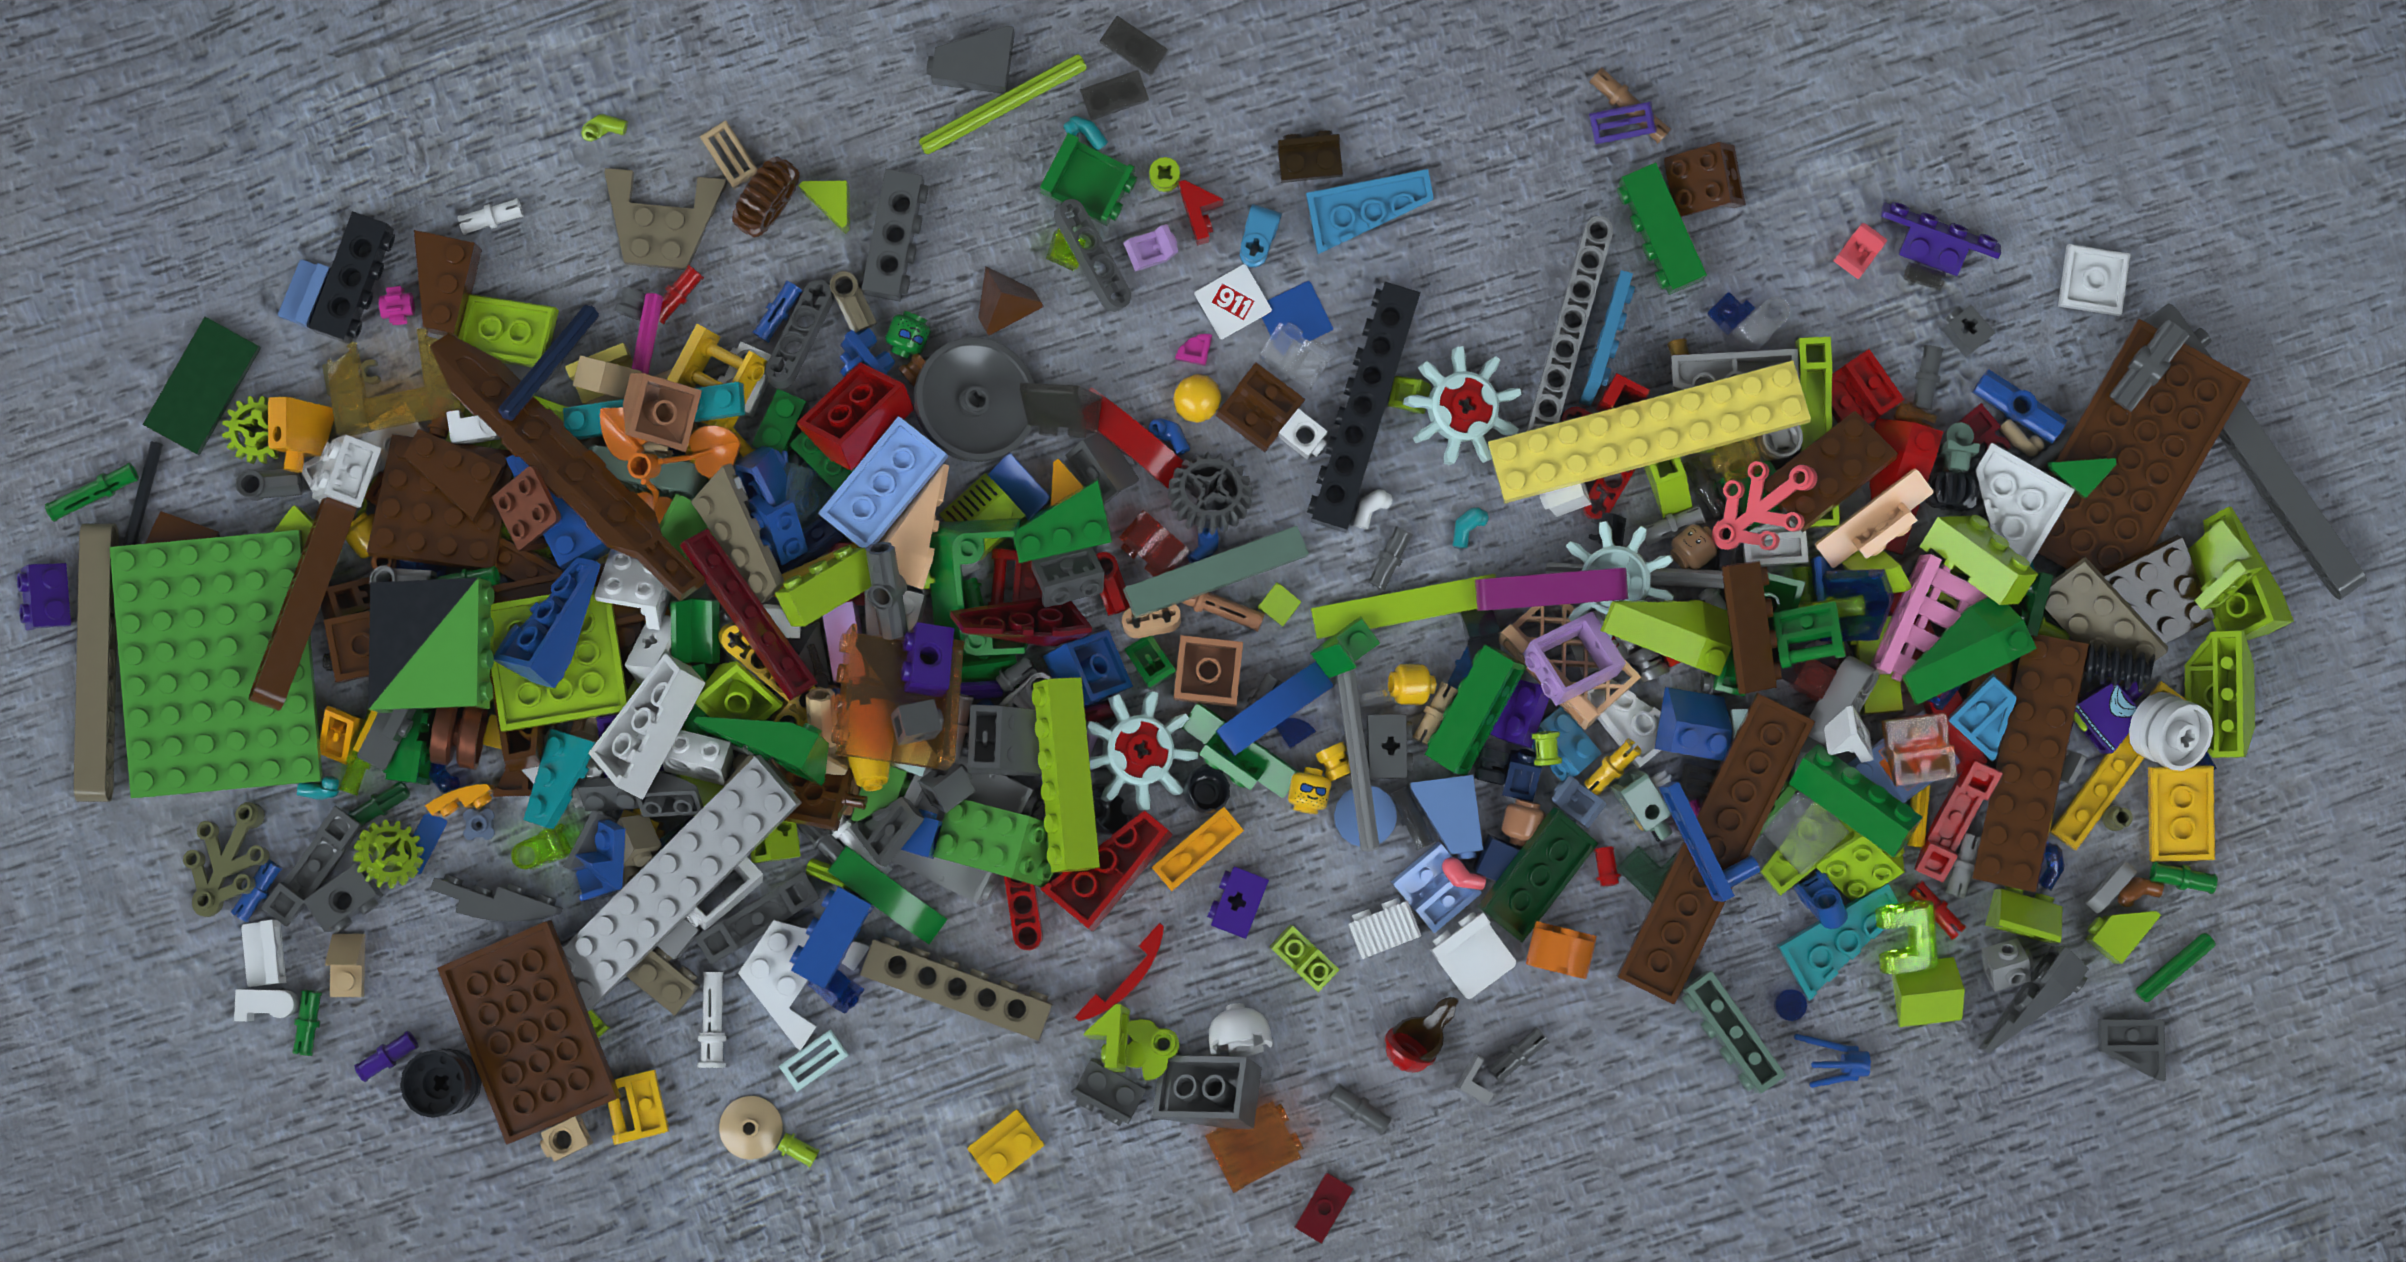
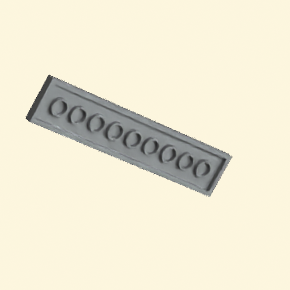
M761 755L755 756L563 947L587 1011L592 1010L802 803Z

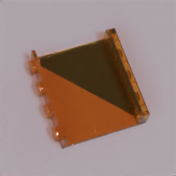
M852 624L846 633H842L839 642V652L843 653V664H839L836 681L841 683L840 694L836 695L834 701V713H838V723L834 724L831 735V742L836 743L835 755L948 770L955 762L964 641L953 639L949 689L942 697L904 692L905 681L901 680V669L904 661L907 662L908 651L903 649L904 640H889L879 636L856 633L857 624ZM920 654V658L924 663L932 664L929 656ZM934 699L936 708H939L943 714L944 725L941 732L934 739L898 746L890 715L898 706Z

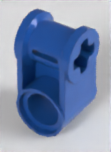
M1817 870L1815 876L1802 884L1797 882L1793 886L1804 906L1810 909L1825 928L1836 929L1841 927L1848 919V913L1842 898L1825 873Z

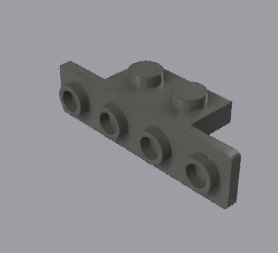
M396 709L392 713L378 712L357 757L382 770H386L402 737L406 738L413 726L411 719L416 709Z

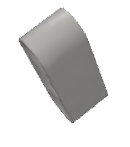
M1848 656L1839 666L1827 689L1809 716L1815 723L1808 737L1827 747L1824 732L1825 726L1848 706L1853 705L1856 712L1859 713L1878 681V670L1853 656Z

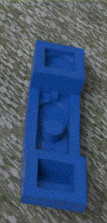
M1315 661L1218 728L1216 733L1231 754L1235 756L1300 709L1333 688L1334 685Z

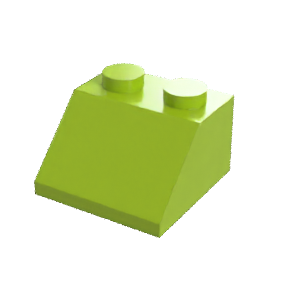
M2007 886L2004 889H1994L1985 926L2044 943L2061 942L2062 906L2053 904L2055 898L2038 893L2035 894V898L2023 895L2024 890Z

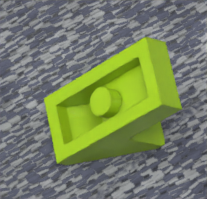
M1115 1004L1083 1034V1036L1089 1039L1106 1040V1044L1102 1046L1101 1060L1105 1063L1104 1068L1113 1072H1125L1130 1009L1121 1004Z

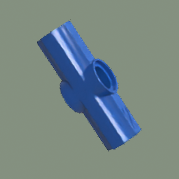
M1990 369L1986 370L1972 392L2003 412L2008 420L2012 419L2013 422L2020 423L2051 444L2060 435L2068 421L2037 401L2031 392L2020 390ZM2015 399H2020L2025 403V414L2018 413L2014 409L2013 402Z

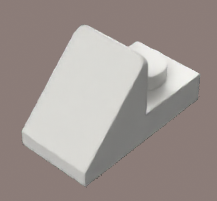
M1853 705L1846 707L1824 728L1828 754L1834 755L1850 751V753L1855 752L1861 763L1874 760L1868 729Z

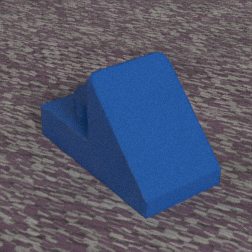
M610 819L598 821V830L595 835L597 850L576 854L575 856L598 879L614 889L620 890L623 887L626 828Z

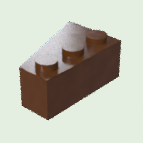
M414 230L423 327L432 334L445 336L449 333L458 338L468 297L473 291L482 249L474 242Z

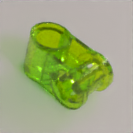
M564 823L557 824L554 829L547 828L537 835L516 844L511 852V859L514 865L520 869L531 871L568 857L573 847H570L563 831L565 829ZM531 847L535 852V859L532 863L524 865L520 861V853L523 849Z

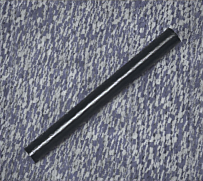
M150 442L123 546L137 544L163 447L161 443Z

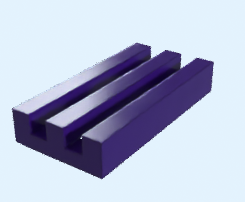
M1651 101L1589 114L1595 144L1657 132ZM1645 110L1646 114L1600 124L1597 121L1600 118ZM1646 121L1648 127L1600 136V130Z

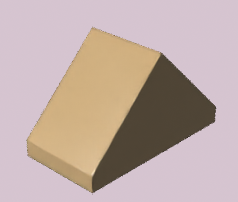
M580 355L572 386L624 399L630 374L642 373V371Z

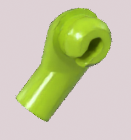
M599 114L583 125L581 135L588 142L598 140L608 132L624 136L628 127V121Z

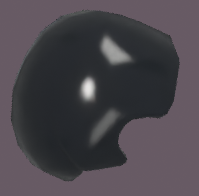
M1204 764L1192 770L1185 779L1183 796L1186 803L1195 811L1213 814L1222 809L1229 800L1230 784L1222 770H1217L1208 764Z
M1099 786L1092 789L1096 833L1111 835L1127 824L1129 816L1122 812L1124 800L1117 795L1113 800L1105 802L1101 799L1105 787Z

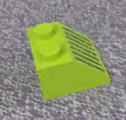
M986 473L939 514L945 522L1020 518L1022 524L1027 520L1026 515ZM1007 537L984 538L985 551L980 561Z

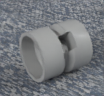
M1800 425L1757 436L1756 448L1765 460L1770 462L1785 461L1801 447L1803 432Z

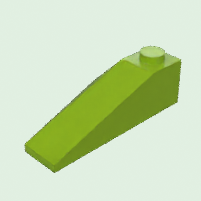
M2227 507L2204 519V534L2220 520H2226L2263 566L2260 571L2219 607L2211 608L2215 618L2212 621L2216 631H2244L2246 639L2251 640L2268 635L2294 622L2283 592L2233 508Z
M1645 600L1612 601L1600 630L1717 676L1721 675L1732 647L1727 610L1701 600H1664V602H1647Z

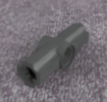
M2166 319L2147 346L2144 345L2127 366V372L2108 396L2121 407L2132 412L2151 385L2154 386L2162 378L2171 365L2169 362L2190 335L2176 323Z
M890 542L871 544L866 548L872 585L867 592V598L876 610L879 634L883 636V639L889 640L904 637L906 632H908L903 595L907 590V584L898 571L895 547Z

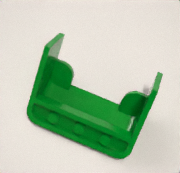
M1020 518L939 522L938 531L931 534L929 547L935 549L929 570L930 575L935 577V583L930 584L934 625L954 628V649L975 656L1025 654L1028 643L966 634L959 629L950 617L951 611L966 609L962 564H973L981 559L985 551L984 538L1015 537L1021 525Z

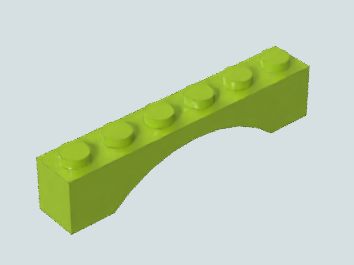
M1831 336L1799 338L1795 342V349H1798L1800 384L1811 417L1809 423L1800 425L1803 432L1800 453L1832 429ZM1839 504L1809 528L1839 526Z

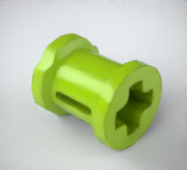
M1559 731L1532 733V739L1535 740L1537 756L1534 760V765L1545 766L1562 763V758L1558 757L1557 738L1560 736Z

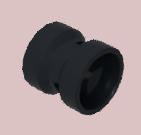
M1482 748L1479 753L1480 767L1475 770L1474 779L1504 785L1506 779L1504 770L1505 766L1510 762L1511 754Z

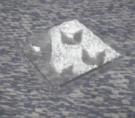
M1800 791L1765 822L1761 830L1800 875H1804L1850 833L1833 814Z

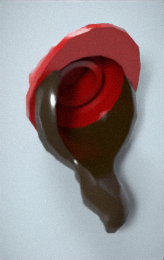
M1448 997L1442 999L1436 1004L1429 1016L1404 1019L1385 1034L1386 1053L1395 1067H1398L1401 1071L1415 1073L1434 1063L1436 1056L1443 1046V1028L1454 1018L1456 1006L1459 1003L1458 998Z

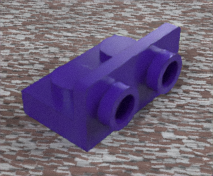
M1520 679L1490 735L1508 743L1532 748L1534 742L1532 733L1538 731L1549 701L1541 685Z

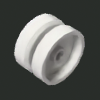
M2164 692L2150 695L2140 703L2132 716L2129 727L2130 743L2136 753L2148 760L2158 762L2171 770L2179 771L2195 766L2204 757L2210 747L2213 735L2212 720L2207 710L2195 703Z

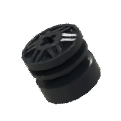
M448 1048L419 1053L412 1058L402 1072L400 1087L402 1097L411 1110L420 1116L436 1118L462 1113L472 1106L480 1094L482 1082L472 1057L461 1050ZM448 1076L449 1080L447 1081V1084L449 1088H444L443 1085L445 1084V1080L443 1079V1077Z

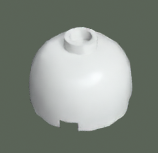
M1234 1003L1226 1006V1011L1219 1013L1211 1022L1209 1046L1212 1056H1220V1052H1229V1057H1247L1264 1052L1263 1045L1265 1044L1269 1048L1272 1047L1271 1030L1268 1021L1263 1014L1253 1008H1245L1243 1003Z

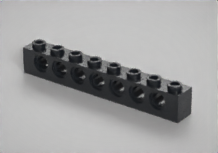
M1389 282L1384 283L1382 290L1376 288L1371 306L1376 307V312L1373 319L1367 318L1362 336L1368 338L1364 349L1360 347L1357 349L1353 365L1358 366L1355 378H1348L1344 395L1349 396L1346 408L1339 407L1334 423L1340 425L1337 437L1330 436L1325 454L1331 455L1328 467L1321 465L1316 483L1322 485L1319 496L1312 495L1307 513L1313 514L1311 518L1312 523L1344 533L1348 530L1421 292ZM1386 311H1392L1397 314L1399 321L1394 325H1387L1382 321L1381 315ZM1378 340L1385 341L1389 345V352L1379 355L1374 352L1372 344ZM1367 370H1375L1380 375V381L1376 384H1368L1364 380L1363 374ZM1359 399H1365L1370 403L1371 410L1366 414H1360L1355 410L1354 403ZM1349 429H1357L1362 434V440L1356 444L1349 443L1345 438V432ZM1341 458L1349 459L1353 464L1352 471L1349 473L1339 472L1335 466L1336 461ZM1331 488H1339L1344 494V499L1339 503H1332L1327 499L1326 492Z

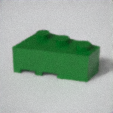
M1098 477L1020 525L1016 536L1013 537L1019 563L1112 542V534Z

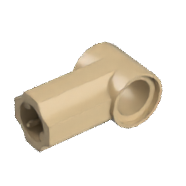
M822 687L810 689V692L806 694L808 724L822 731L820 736L829 743V748L842 745L843 733L836 716L835 693L832 689Z

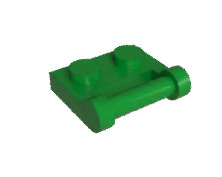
M1836 601L1773 613L1782 669L1792 667L1793 663L1830 656H1835L1836 659L1846 657ZM1832 637V643L1789 651L1790 644Z

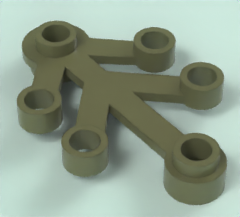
M245 802L237 808L235 813L237 824L223 853L218 838L219 827L217 824L203 821L198 825L197 835L200 839L205 840L213 868L210 881H208L204 869L206 859L202 852L196 850L187 851L183 856V863L192 870L197 888L192 897V907L199 916H214L220 912L224 901L240 894H250L254 887H256L255 879L252 876L240 874L234 879L233 884L221 888L226 877L254 865H264L269 860V851L265 847L258 845L250 847L246 855L235 859L248 830L259 827L264 821L265 814L261 806ZM249 809V817L245 819V813ZM208 826H210L211 832L208 836H206L205 830ZM260 850L261 857L256 861L255 855ZM196 855L197 861L192 865V857ZM246 879L247 887L242 889V882ZM208 896V903L204 906V900Z

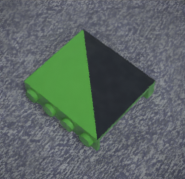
M481 578L370 582L368 710L392 713L396 709L449 707L490 709V700L493 698L490 669L494 664L493 652L490 650L491 637L494 633L491 605L495 597L490 581Z

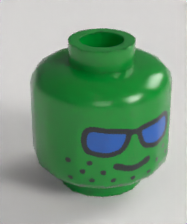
M904 311L903 315H895L885 336L886 342L893 346L891 352L906 359L909 358L910 354L920 355L931 333L930 327L926 325L927 319L908 311Z

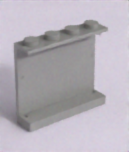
M933 751L922 777L941 764ZM961 755L960 760L948 758V760L958 765L963 764L966 768L968 767V758ZM971 773L972 779L970 782L975 792L965 800L1023 815H1032L1038 803V799L1035 798L1037 794L1035 790L1000 774ZM915 774L904 798L910 800L918 811L922 809L938 814L936 820L943 822L945 812L931 806L918 783V780L922 777ZM900 850L892 859L893 862L979 905H982L984 900L988 901L991 898L996 884L992 883L996 874L936 857L930 859Z

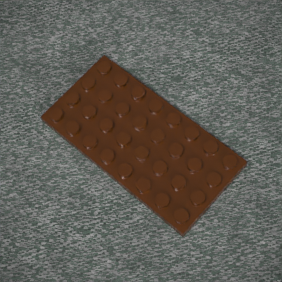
M2137 319L2055 461L2066 462L2116 458L2117 465L2087 498H2081L2076 492L2072 494L2037 553L2067 570L2086 557L2102 573L2154 547L2251 379L2184 343L2169 362L2171 365L2162 378L2154 386L2151 385L2132 412H2129L2113 401L2108 395L2127 372V366L2144 345L2147 346L2158 330L2145 321ZM2049 471L2048 475L2064 483L2054 473Z

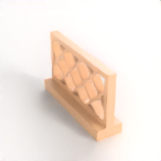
M1571 604L1560 605L1562 607V618L1544 617V606L1531 607L1512 625L1510 624L1501 632L1499 642L1516 660L1526 665L1523 653L1529 643L1536 639V637H1527L1519 628L1526 622L1540 623V636L1544 635V623H1557L1563 626L1571 622L1566 618V613L1570 616L1575 608ZM1540 610V617L1534 616ZM1570 639L1560 644L1561 660L1548 659L1565 687L1576 683L1571 682L1566 677V666L1583 667V679L1588 677V668H1598L1595 662H1588V651L1581 640ZM1566 645L1584 646L1583 661L1566 660ZM1626 660V664L1622 668L1630 677L1623 685L1610 684V680H1608L1605 684L1592 688L1605 690V701L1598 708L1587 699L1588 691L1559 704L1584 730L1590 727L1595 719L1641 679L1639 673ZM1526 667L1525 670L1541 685L1536 674ZM1610 690H1617L1610 696Z

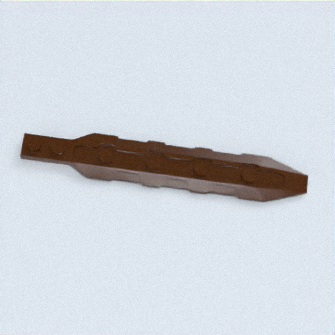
M449 333L430 345L432 354L450 392L473 415H478L502 439L501 443L515 457H520L529 467H537L547 488L557 498H562L586 522V527L607 547L636 558L679 601H682L704 585L705 577L662 536L656 512L634 491L628 490L606 468V463L597 454L581 444L564 427V422L551 409H546L536 398L532 397L514 420L502 418V415L498 412L499 407L521 382L505 364Z

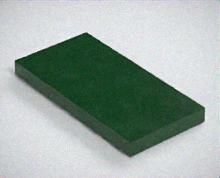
M204 317L142 425L200 456L261 347Z
M1553 807L1538 826L1533 836L1525 843L1477 907L1514 938L1523 943L1534 929L1536 921L1539 922L1598 845V842L1560 809Z

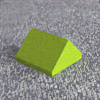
M738 661L720 664L705 682L695 704L709 717L765 721L782 707L783 702Z
M1954 957L1890 964L1898 1027L1962 1020L1965 988Z

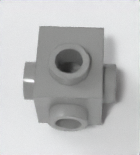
M2018 938L1982 948L1983 970L1994 992L2031 981L2030 968L2034 967L2033 958L2029 949H2023Z

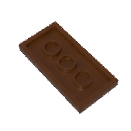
M1854 411L1766 479L1763 493L1767 496L1789 479L1791 470L1795 466L1806 465L1812 467L1817 473L1816 485L1808 491L1796 490L1776 505L1784 514L1790 512L1801 514L1805 521L1801 529L1804 532L1895 461L1898 453ZM1799 472L1797 481L1802 483L1805 480V474ZM1791 517L1790 520L1797 526V517Z

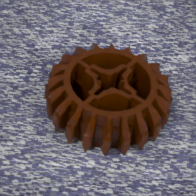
M779 156L772 157L764 162L763 166L758 168L756 174L752 176L750 182L745 186L743 193L740 194V198L735 204L736 207L733 210L732 216L734 225L746 235L749 234L754 238L768 231L769 227L774 224L785 209L796 190L800 176L798 169L786 159L783 160Z

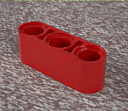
M1004 876L1014 942L1023 950L1036 949L1043 940L1036 886L1025 882L1016 883L1011 878ZM1021 896H1027L1032 901V908L1026 914H1020L1015 909V901ZM1026 927L1033 928L1037 933L1035 943L1030 946L1024 945L1019 938L1021 930Z

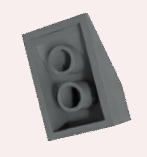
M1174 1056L1168 1059L1166 1071L1157 1078L1152 1117L1219 1128L1254 1129L1262 1067L1248 1057Z

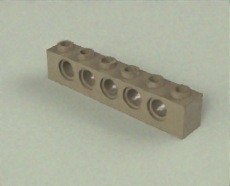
M882 936L881 941L873 939L860 973L861 976L1029 1038L1040 1040L1053 1004L1047 1002L1049 996L1033 990L1030 991L1029 995L1017 991L1019 985L1001 979L999 984L987 980L989 974L971 968L970 973L958 970L959 963L943 957L940 963L928 959L929 952L913 946L910 952L898 948L899 941L886 936ZM895 956H902L907 962V968L902 974H895L891 970L890 963ZM927 966L932 967L937 974L936 981L932 985H925L920 980V972ZM956 977L962 978L967 986L965 993L961 996L953 995L949 989L950 982ZM985 988L993 990L996 994V1002L991 1007H985L979 1001V994ZM1014 999L1023 1001L1026 1006V1012L1020 1018L1013 1017L1008 1010L1010 1002Z

